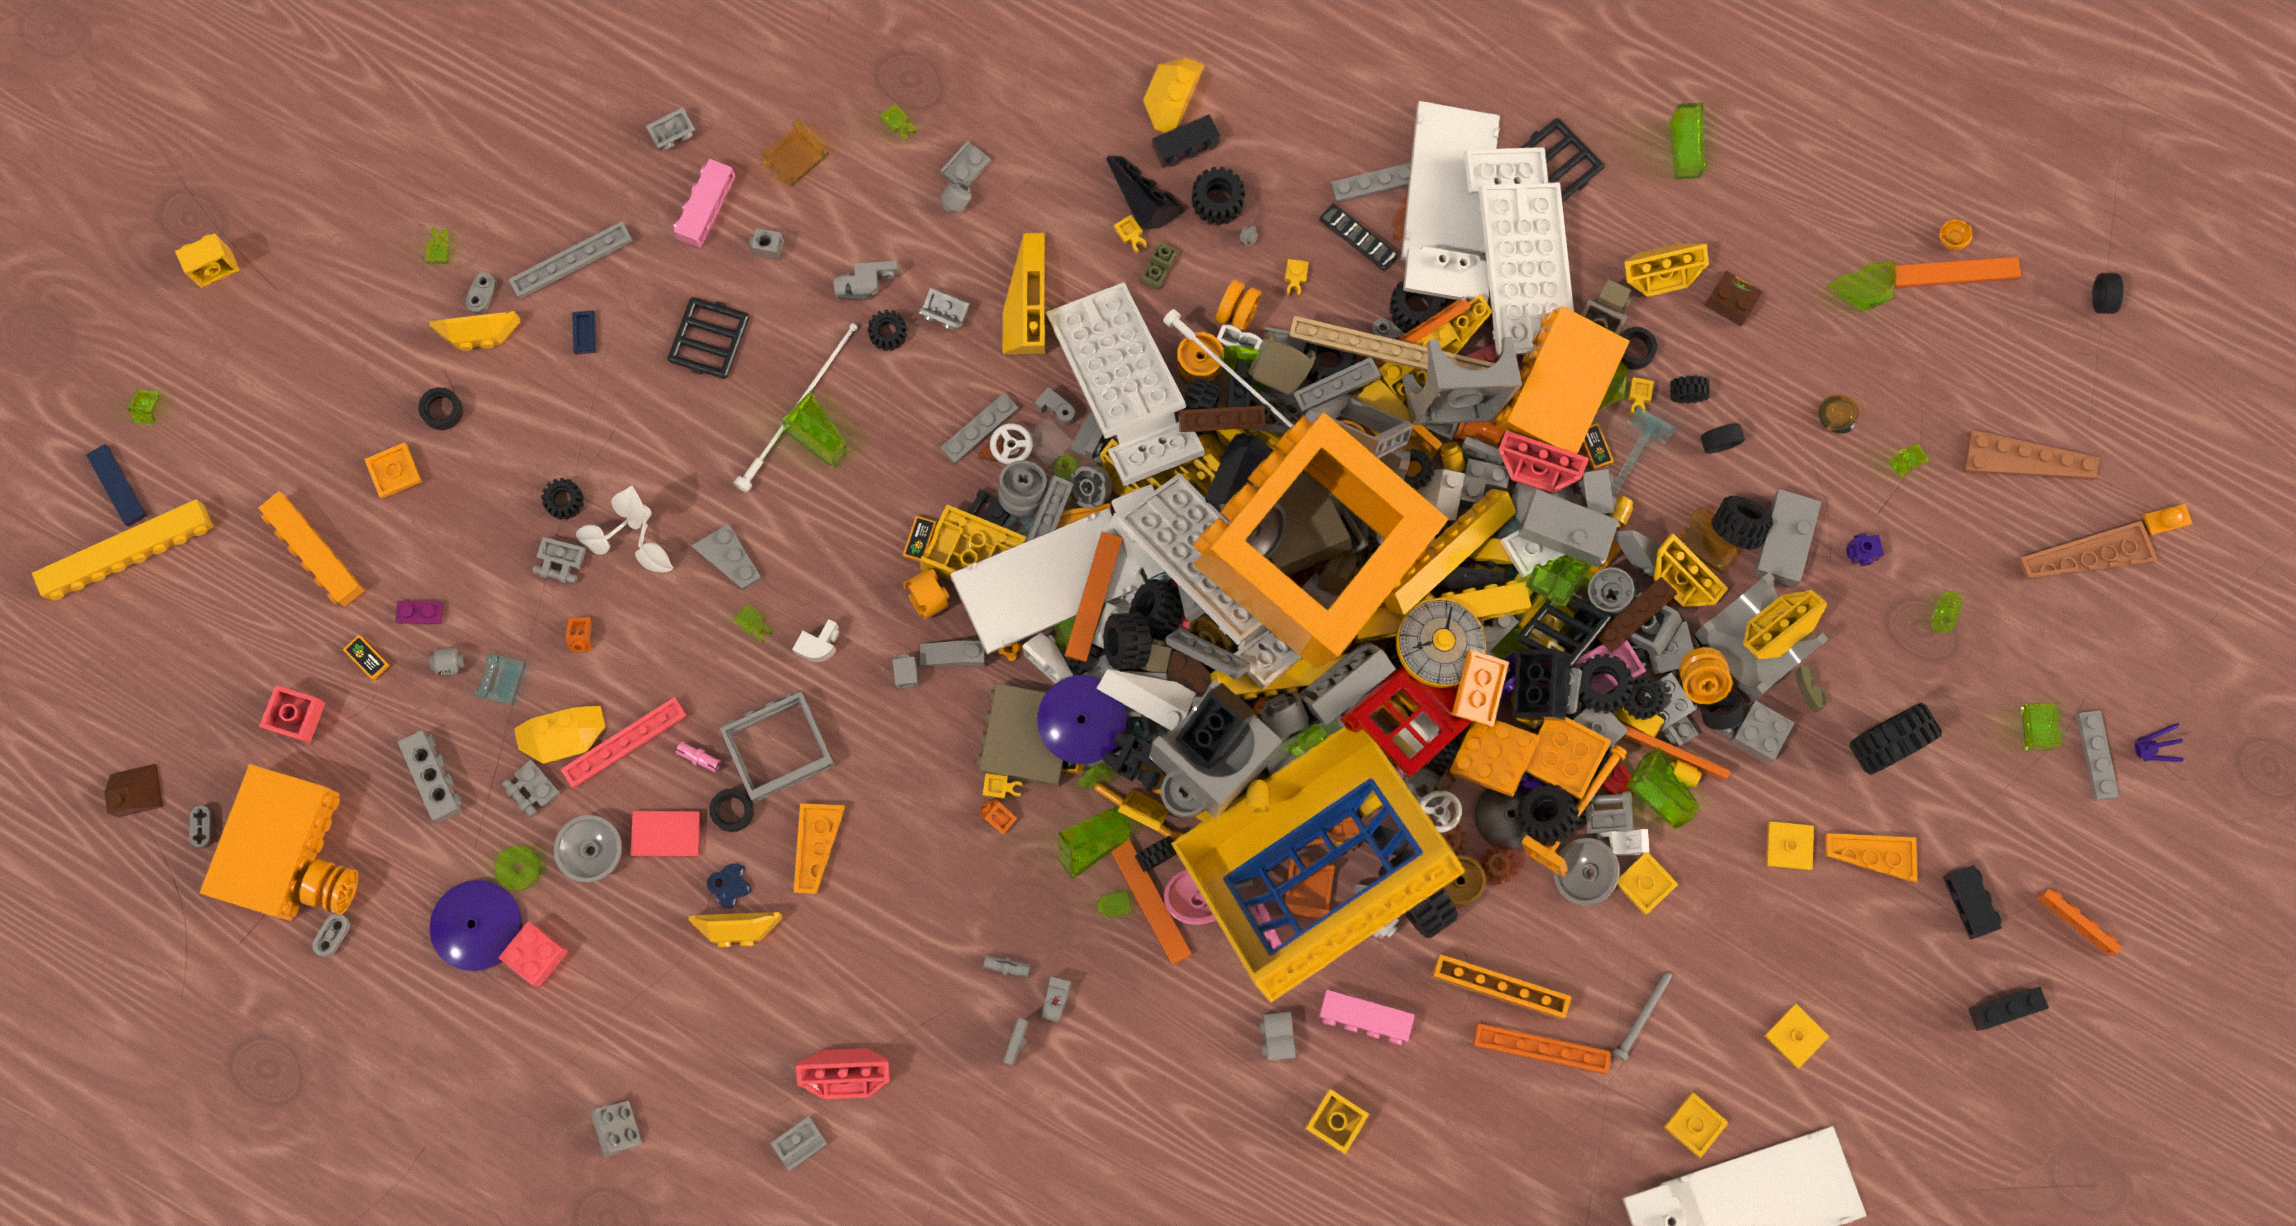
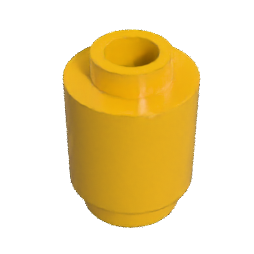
M1456 442L1444 444L1440 452L1444 469L1463 473L1466 464L1461 447Z
M1617 496L1614 512L1607 513L1606 515L1619 520L1617 529L1626 526L1633 511V501L1624 496Z
M1677 759L1675 762L1671 761L1666 771L1669 774L1670 780L1688 788L1690 786L1695 788L1702 774L1697 767L1680 759Z
M1251 781L1246 789L1247 810L1254 815H1262L1270 809L1269 787L1265 781Z

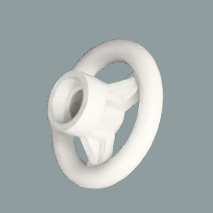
M1014 423L1000 426L994 431L990 439V449L993 456L1001 463L1007 465L1015 461L1026 460L1033 447V440L1028 430ZM1007 430L1019 431L1026 440L1012 438ZM1000 434L1005 440L1002 454L998 452L996 447ZM1014 443L1015 446L1013 448L1008 447V444ZM1021 447H1026L1023 454L1019 457L1008 458V456H1016L1020 452Z
M1438 790L1430 792L1419 803L1427 815H1432L1433 820L1437 824L1443 825L1435 826L1439 833L1453 829L1461 819V803L1451 792L1445 790L1443 792ZM1445 797L1440 805L1425 807L1431 799ZM1453 802L1455 816L1451 822H1448L1451 817L1448 806ZM1438 811H1444L1442 815H1437Z

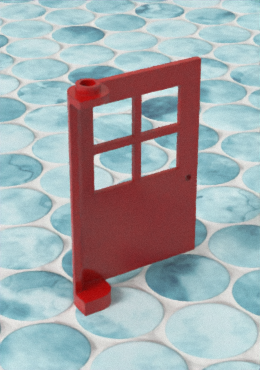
M1403 665L1397 668L1340 719L1349 731L1358 733L1363 729L1409 778L1472 722L1452 715L1459 685L1439 688L1423 684L1411 676ZM1400 689L1419 707L1407 720L1387 701ZM1382 705L1401 723L1389 736L1369 717ZM1422 712L1441 730L1429 743L1409 724ZM1404 728L1423 746L1411 759L1391 740Z

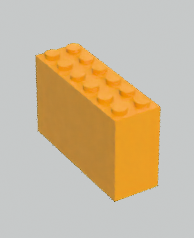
M1560 306L1544 314L1540 322L1542 325L1540 332H1536L1531 341L1533 344L1532 349L1525 354L1522 361L1525 364L1522 370H1519L1522 386L1496 416L1497 423L1495 427L1504 432L1507 430L1577 454L1630 341L1566 307Z
M249 764L200 894L292 921L299 911L300 889L303 878L309 866L315 861L317 853L323 848V837L325 832L330 829L332 823L331 816L339 805L340 793L318 784Z

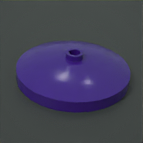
M1076 675L1065 678L1048 690L1039 706L1037 722L1040 736L1046 747L1055 756L1073 764L1098 762L1104 759L1108 750L1114 752L1118 747L1117 744L1113 743L1118 732L1125 734L1127 724L1125 706L1120 701L1096 689L1101 681L1099 678L1088 675ZM1080 715H1083L1086 718V721L1083 724L1078 723L1077 721Z
M480 880L467 881L447 891L437 902L430 919V937L438 955L451 966L466 971H483L503 962L498 957L522 929L521 912L512 895L494 883ZM475 921V927L471 928V923Z

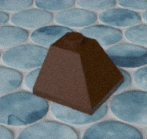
M156 764L110 774L104 791L107 814L119 818L163 807Z

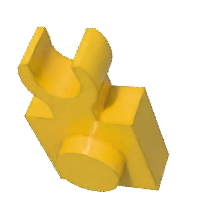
M1132 215L1114 225V230L1123 243L1126 245L1131 242L1133 251L1136 254L1139 253L1136 247L1137 244H1142L1145 249L1147 248L1146 241L1139 237L1143 234V231Z
M1288 259L1285 282L1291 283L1287 288V296H1289L1291 289H1296L1298 292L1297 297L1300 296L1301 287L1299 284H1306L1309 262Z
M1636 377L1632 378L1628 400L1634 401L1630 408L1631 415L1634 413V408H1639L1641 410L1640 417L1643 416L1645 413L1644 403L1649 404L1651 401L1654 381Z
M986 773L983 796L1005 799L1006 793H1010L1014 797H1020L1021 793H1015L1013 788L1015 786H1023V784L1019 781L1007 783L1008 776Z

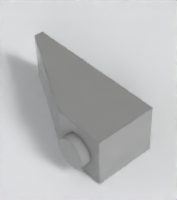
M1634 530L1615 532V540L1634 569L1642 572L1645 576H1654L1657 552L1661 544Z
M962 640L920 644L919 666L985 668L986 651L981 641Z

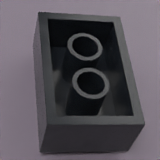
M1517 650L1515 678L1517 680L1514 686L1513 717L1523 720H1566L1569 653L1560 650Z
M1221 683L1207 693L1175 740L1210 769L1222 761L1256 712Z

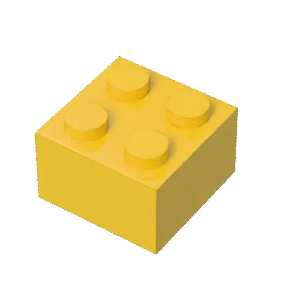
M215 233L206 235L201 240L192 244H186L181 249L175 251L184 273L200 288L240 271L231 249Z
M1329 1089L1304 1129L1342 1154H1346L1369 1114Z

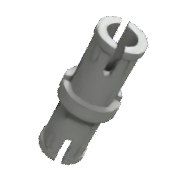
M986 954L983 969L1002 972V975L1007 976V974L1025 978L1028 977L1030 964L1012 961L1009 957L1003 959Z

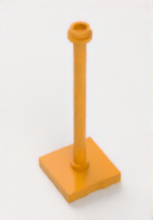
M1615 745L1614 748H1611L1610 752L1612 755L1586 790L1583 798L1576 805L1579 810L1578 817L1620 759L1624 760L1626 758L1627 752L1622 747ZM1528 835L1522 840L1521 843L1528 856L1562 878L1567 875L1569 870L1565 860L1555 852L1560 844L1558 841L1555 842V845L1550 846L1548 844V846H1543Z

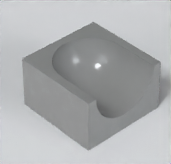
M1216 680L1209 685L1207 691L1192 711L1172 731L1162 738L1158 736L1153 741L1149 756L1154 763L1215 819L1277 756L1282 744V740L1255 715L1222 761L1210 769L1175 740L1207 693L1220 684Z

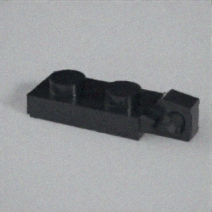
M1238 359L1236 368L1233 371L1251 386L1252 376L1246 372L1247 360ZM1230 374L1227 408L1249 407L1251 392Z

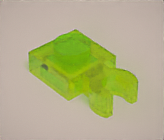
M895 103L879 116L880 120L893 133L899 130L904 141L908 140L905 134L907 130L916 134L915 127L907 123L909 117Z
M432 227L431 235L433 241H427L425 261L428 264H448L450 243L445 240H447L449 232L446 227H443L442 234L437 235V229Z
M749 604L733 618L748 635L754 631L756 638L761 643L764 642V639L760 636L761 632L767 631L770 635L773 633L768 626L761 625L764 618Z
M1313 724L1298 737V741L1292 743L1287 749L1297 758L1306 748L1315 747L1321 743L1327 733L1321 726Z

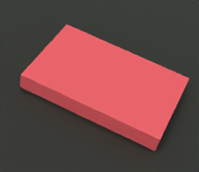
M633 811L630 856L699 857L701 812Z

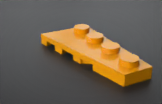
M800 803L793 893H818L846 807L845 805Z
M1825 834V857L1909 882H1917V846L1915 837Z

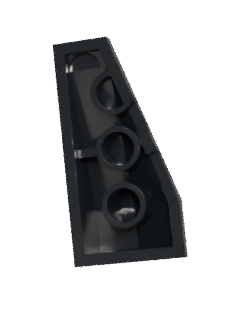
M1107 156L1106 160L1133 216L1139 221L1140 226L1145 229H1159L1184 211L1185 208L1168 191L1163 193L1156 188L1157 183L1154 180L1142 177L1140 175L1141 170L1123 156Z
M1236 434L1227 445L1205 498L1206 503L1227 504L1247 483L1253 484L1248 480L1249 476L1274 450L1256 435Z

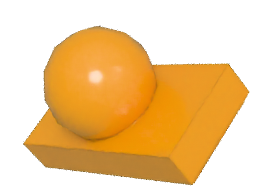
M2186 504L2167 507L2142 515L2149 536L2193 524Z

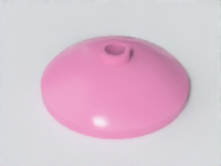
M1187 869L1177 873L1170 879L1164 891V901L1167 910L1174 918L1194 925L1206 924L1216 920Z

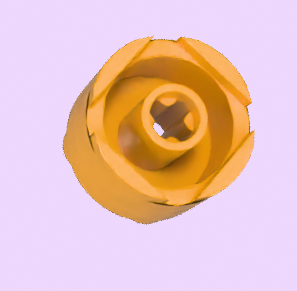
M926 569L903 582L904 589L907 590L909 588L911 592L908 595L909 600L920 616L923 615V620L948 608L949 594L944 587L940 588L937 583V574L933 569Z

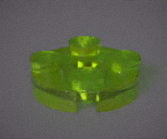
M512 846L498 854L494 868L495 876L502 886L512 891H523L529 889L536 879L539 878L541 874V861L532 850L524 846ZM518 862L519 865H523V869L520 870V874H516V872L512 870V868Z

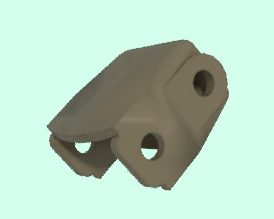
M1268 331L1259 346L1248 374L1253 376L1254 380L1286 395H1293L1311 370L1316 358L1315 352L1310 350L1305 355L1291 346L1274 342L1273 332Z

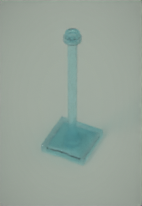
M1637 407L1628 423L1641 430L1642 434L1611 486L1612 494L1615 496L1650 436L1666 443L1676 427L1640 407Z

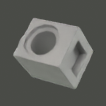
M756 228L755 235H751L750 247L755 256L779 260L784 239L781 232ZM764 241H770L768 246H761Z
M905 654L897 656V659H893L897 689L919 687L915 657Z

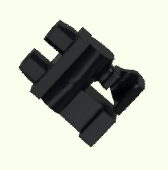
M1118 732L1113 743L1122 747L1120 754L1116 755L1108 750L1103 761L1112 767L1111 770L1132 782L1134 779L1139 780L1146 790L1152 792L1161 774L1156 771H1144L1141 769V764L1144 762L1164 772L1149 758L1152 744L1132 734L1127 735Z

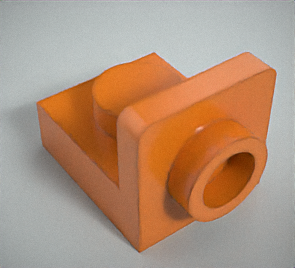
M590 617L568 618L565 639L570 652L591 651L590 633L592 621Z
M995 799L986 801L979 813V816L1001 835H1004L1017 820V817Z

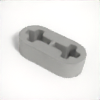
M201 805L193 808L190 813L189 839L190 843L197 848H208L214 839V812L210 808ZM203 811V813H206L207 816L200 820L198 819V815H201ZM205 835L206 839L202 840V844L200 841H197V837Z

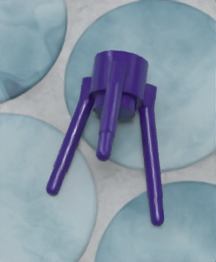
M2179 724L2166 727L2146 737L2138 738V741L2134 744L2137 757L2143 758L2144 762L2151 760L2182 762L2183 758L2154 756L2155 753H2158V748L2183 743L2184 740L2182 738L2159 743L2151 740L2178 728Z

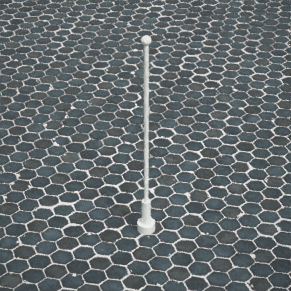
M1173 309L1165 316L1163 322L1169 328L1175 326L1190 341L1196 342L1289 427L1294 426L1196 338L1197 335L1180 320L1181 314Z
M856 323L850 324L849 331L760 457L754 460L743 477L738 476L733 482L737 488L745 493H748L751 489L752 484L750 481L763 464L762 460L852 332L858 329Z

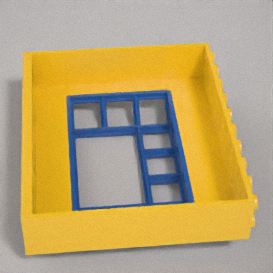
M1344 726L1264 780L1269 787L1270 809L1264 814L1254 815L1247 810V793H1245L1241 797L1236 798L1216 819L1211 816L1171 843L1254 984L1270 1002L1465 872L1449 845L1383 751L1363 729L1355 733L1349 731ZM1374 791L1383 807L1371 822L1365 826L1356 811L1370 793ZM1390 814L1400 830L1382 851L1372 837V834L1385 817ZM1351 816L1360 832L1336 847L1328 836L1327 831ZM1321 836L1330 852L1306 868L1297 851ZM1406 838L1416 854L1396 868H1393L1388 858L1401 841ZM1363 840H1367L1388 873L1302 930L1282 895ZM1291 856L1300 873L1276 888L1267 872ZM1261 876L1270 892L1243 900L1234 884ZM1276 900L1285 916L1259 925L1250 912L1249 907ZM1289 924L1292 925L1296 935L1273 949L1263 932Z

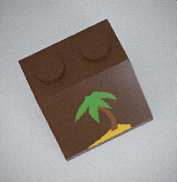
M1725 271L1704 306L1741 327L1756 305L1762 291Z

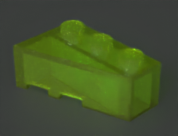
M1703 103L1678 104L1669 120L1675 179L1700 178L1707 169V160L1704 158Z
M810 390L783 419V431L833 469L847 454V443L833 422L829 420L825 410L819 405Z
M1568 555L1559 557L1558 561L1555 562L1549 560L1543 566L1536 564L1525 587L1550 599L1552 603L1565 607L1585 583L1593 565Z
M1658 747L1642 756L1627 787L1670 826L1677 829L1693 820L1700 805L1685 783L1679 782L1673 773L1675 771L1672 764L1668 766L1661 756L1663 751Z
M1113 807L1059 832V863L1073 880L1130 839V823L1122 813L1118 812L1117 807Z

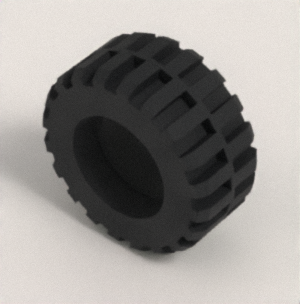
M1918 703L1850 741V748L1865 773L1872 775L1934 742L1942 736V730L1928 707L1923 703Z
M1404 850L1389 862L1393 868H1396L1415 855L1412 850ZM1384 865L1380 867L1378 872L1381 878L1388 873ZM1442 887L1406 911L1404 915L1422 936L1433 938L1456 921L1458 912L1448 893Z

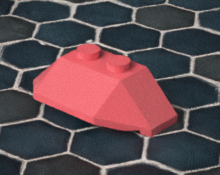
M1507 430L1498 449L1512 481L1551 494L1582 479L1589 461L1588 457Z
M868 1048L821 1050L796 1063L798 1086L807 1089L822 1099L866 1098L877 1092L884 1084L886 1085L890 1082L888 1059Z

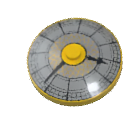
M1433 599L1418 604L1406 614L1397 631L1396 648L1402 665L1416 680L1432 687L1447 688L1459 685L1468 650L1485 654L1486 639L1480 622L1470 610L1454 601Z

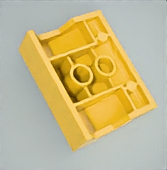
M946 505L936 525L933 539L926 553L921 556L920 569L923 571L933 569L938 577L953 582L950 577L951 573L966 568L967 565H972L975 562L978 563L1025 543L1027 537Z

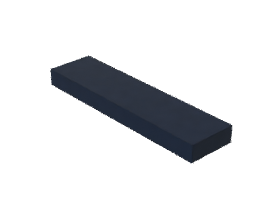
M104 444L86 454L124 525L129 527L145 518L147 515L109 446Z

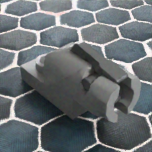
M897 261L854 264L855 275L849 273L842 276H834L835 295L838 299L865 301L869 295L879 293L878 278L889 280L899 276Z

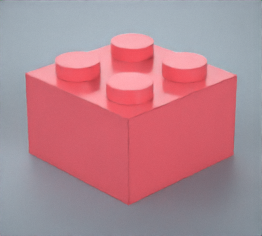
M275 685L259 727L268 732L310 744L326 703L316 697Z
M527 922L498 958L531 985L540 988L569 951L535 924Z

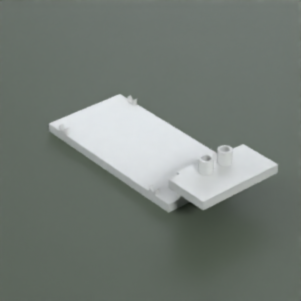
M1423 101L1418 102L1401 260H1406L1403 291L1459 300L1464 296L1467 301L1482 294L1488 303L1489 280L1482 215L1479 214L1480 207L1478 206L1480 205L1479 193L1468 194L1464 152L1466 150L1497 148V138L1499 137L1500 129L1499 115Z
M1545 148L1466 150L1464 157L1468 194L1479 193L1480 205L1478 206L1480 207L1479 214L1482 215L1491 308L1493 311L1494 331L1492 332L1493 340H1495L1496 355L1500 356L1501 341L1504 337L1513 338L1516 355L1526 354L1527 351L1532 349L1533 344L1531 341L1536 332H1540L1542 327L1540 322L1545 313H1549L1552 309L1564 306L1574 312L1560 183H1548Z
M1124 282L1046 312L1056 339L1059 341L1104 438L1107 439L1117 435L1119 445L1108 449V453L1123 486L1205 455L1204 448L1196 432H1179V422L1176 423L1174 412L1186 408L1185 401Z
M1179 473L1118 516L1116 522L1128 533L1127 537L1129 536L1133 543L1136 541L1220 626L1219 629L1224 632V636L1228 635L1239 645V651L1234 655L1250 662V670L1246 674L1263 690L1296 662L1301 660L1302 657L1288 648L1284 642L1279 641L1275 634L1235 600L1226 596L1222 589L1192 565L1201 554L1192 546L1194 542L1218 517H1221L1225 522L1227 520L1210 503H1206L1205 498Z
M1152 484L1112 500L1111 503L1116 512L1113 516L1109 508L1093 513L1079 521L951 573L950 577L986 654L1076 617L1102 531L1122 537L1103 605L1106 602L1109 603L1139 590V587L1145 584L1141 576L1143 569L1149 580L1166 573L1136 541L1133 543L1132 539L1129 536L1127 537L1128 533L1116 522L1118 516L1155 491Z
M1833 1126L1660 1183V1186L1622 1198L1632 1226H1669L1667 1223L1669 1218L1673 1221L1671 1226H1839L1867 1216Z

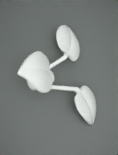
M633 486L615 494L611 500L612 507L616 513L622 517H627L623 523L607 535H604L602 529L595 525L582 526L576 532L579 542L587 550L594 554L602 555L610 549L607 539L611 538L625 525L628 524L633 529L641 528L638 543L640 549L635 552L638 562L653 572H668L674 568L670 563L668 555L659 545L651 542L643 545L645 531L648 527L646 522L651 516V510L642 504Z

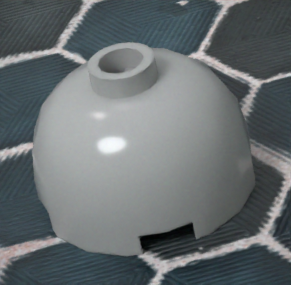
M1087 464L1079 467L1071 474L1069 482L1074 484L1070 493H1073L1078 500L1076 503L1084 508H1095L1105 503L1111 496L1113 489L1112 478L1108 471L1099 465Z

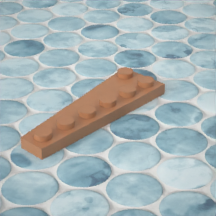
M1972 430L1969 432L1963 472L1982 474L2003 473V475L2022 474L2024 476L2040 475L2052 478L2094 480L2097 478L2100 457Z
M2142 521L2018 559L2025 579L2149 564L2158 560Z

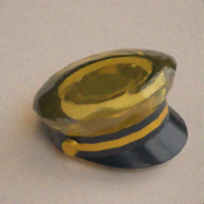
M1834 395L1823 400L1819 406L1818 413L1820 422L1827 430L1844 434L1854 428L1859 415V409L1852 399L1846 396Z

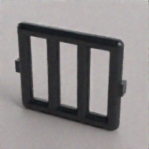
M1555 118L1541 131L1538 132L1536 130L1530 136V140L1520 148H1533L1557 128L1565 137L1545 153L1546 163L1570 143L1579 152L1548 177V183H1555L1583 158H1586L1593 165L1592 168L1561 193L1563 203L1578 189L1582 190L1588 184L1587 182L1604 168V164L1559 118Z
M691 297L669 352L668 362L689 368L693 373L699 375L702 372L726 379L749 321V314L726 307L725 303L717 301L715 304ZM699 307L739 319L736 331L692 318L695 308ZM688 326L731 338L732 341L729 349H723L685 337ZM681 345L724 357L725 360L722 368L718 369L679 357L678 353Z
M1557 588L1520 631L1516 640L1532 650H1551L1528 637L1535 628L1574 650L1569 656V668H1572L1610 622L1611 615L1591 605L1590 600L1584 597L1580 599L1561 588ZM1561 598L1600 620L1594 627H1591L1555 608L1554 604ZM1548 613L1587 634V636L1579 643L1540 621Z

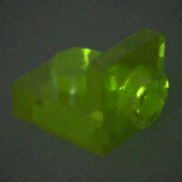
M136 390L127 407L134 423H155L153 411L160 398L158 391Z
M1918 443L1899 452L1889 460V463L1897 475L1902 478L1930 460Z
M1094 764L1076 784L1082 791L1086 788L1090 790L1098 782V779H1096L1098 776L1106 784H1109L1111 782L1109 777L1111 773L1103 765L1098 767Z
M1127 892L1109 895L1102 894L1101 900L1097 901L1099 914H1104V919L1131 915Z

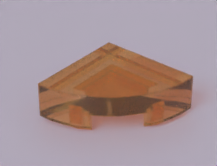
M997 440L996 447L1000 454L1002 452L1003 440ZM990 443L980 450L978 459L1000 462L993 456Z

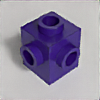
M1866 533L1855 535L1846 547V553L1848 558H1851V563L1860 564V566L1871 565L1873 561H1878L1884 556L1879 535L1867 536Z

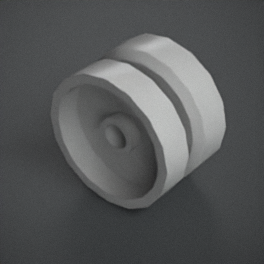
M1022 460L1008 464L1001 471L998 498L1000 505L1005 511L1019 517L1037 513L1047 488V478L1043 469L1033 462Z
M1167 775L1161 786V798L1166 809L1173 815L1181 818H1193L1201 814L1205 809L1190 795L1183 797L1182 791L1184 789Z

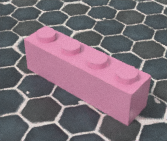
M709 159L707 164H704L701 168V177L698 183L693 185L689 201L684 203L681 218L677 219L674 224V233L678 240L699 248L702 247L735 178L732 167Z
M1326 990L1318 1018L1323 1019L1322 1023L1330 1026H1336V1023L1345 1025V1030L1357 1033L1358 1029L1367 1031L1366 1035L1379 1039L1381 1035L1388 1037V1042L1402 1045V1042H1408L1415 1015Z

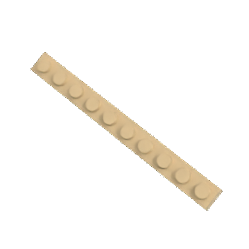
M1294 316L1289 334L1290 339L1428 371L1427 347ZM1443 351L1450 361L1464 369L1484 370L1495 364Z

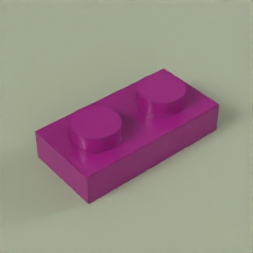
M397 601L395 622L397 624L442 625L443 603L441 601Z

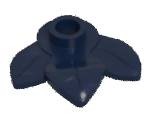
M740 864L727 865L721 872L713 873L707 879L708 890L716 895L717 902L721 906L734 908L735 898L744 897L752 891L748 882L741 878L745 869L744 866ZM716 879L722 881L721 887L715 886L714 881Z

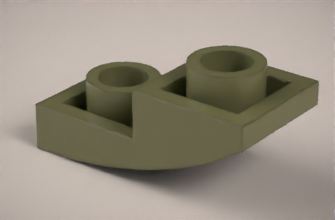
M1159 241L1150 257V262L1140 277V282L1159 290L1176 258L1178 250Z
M1810 666L1798 667L1795 670L1800 692L1809 708L1813 712H1818L1824 708L1826 703L1825 694L1821 691V686L1812 687L1814 684V674L1810 671Z

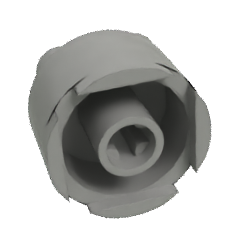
M1291 692L1292 696L1286 697L1285 693L1274 696L1262 704V710L1258 709L1261 721L1282 741L1288 739L1289 735L1295 732H1302L1309 728V717L1300 695L1296 692Z

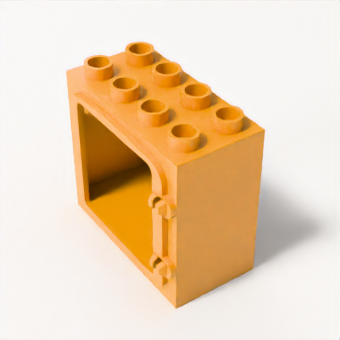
M1324 412L1313 422L1303 415L1294 426L1289 428L1275 445L1283 455L1275 449L1267 459H1264L1248 478L1256 487L1254 488L1247 483L1220 511L1228 521L1225 522L1221 517H1218L1192 545L1201 553L1192 565L1222 589L1226 596L1235 600L1275 634L1279 641L1284 642L1315 669L1341 655L1448 521L1446 516ZM1302 470L1385 539L1328 611L1245 541Z

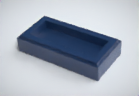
M594 310L572 312L574 354L596 353Z

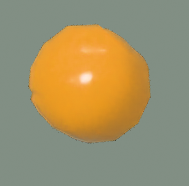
M1956 219L1946 222L1941 227L1939 233L1941 244L1951 251L1963 250L1970 244L1973 237L1971 226L1962 220Z

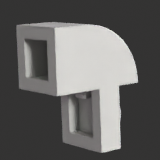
M828 619L819 638L802 631L792 649L793 652L811 662H822L829 659L836 652L835 647L830 643H834L840 631L838 630L837 623Z
M1648 830L1610 831L1597 834V840L1608 845L1616 856H1632L1649 852Z

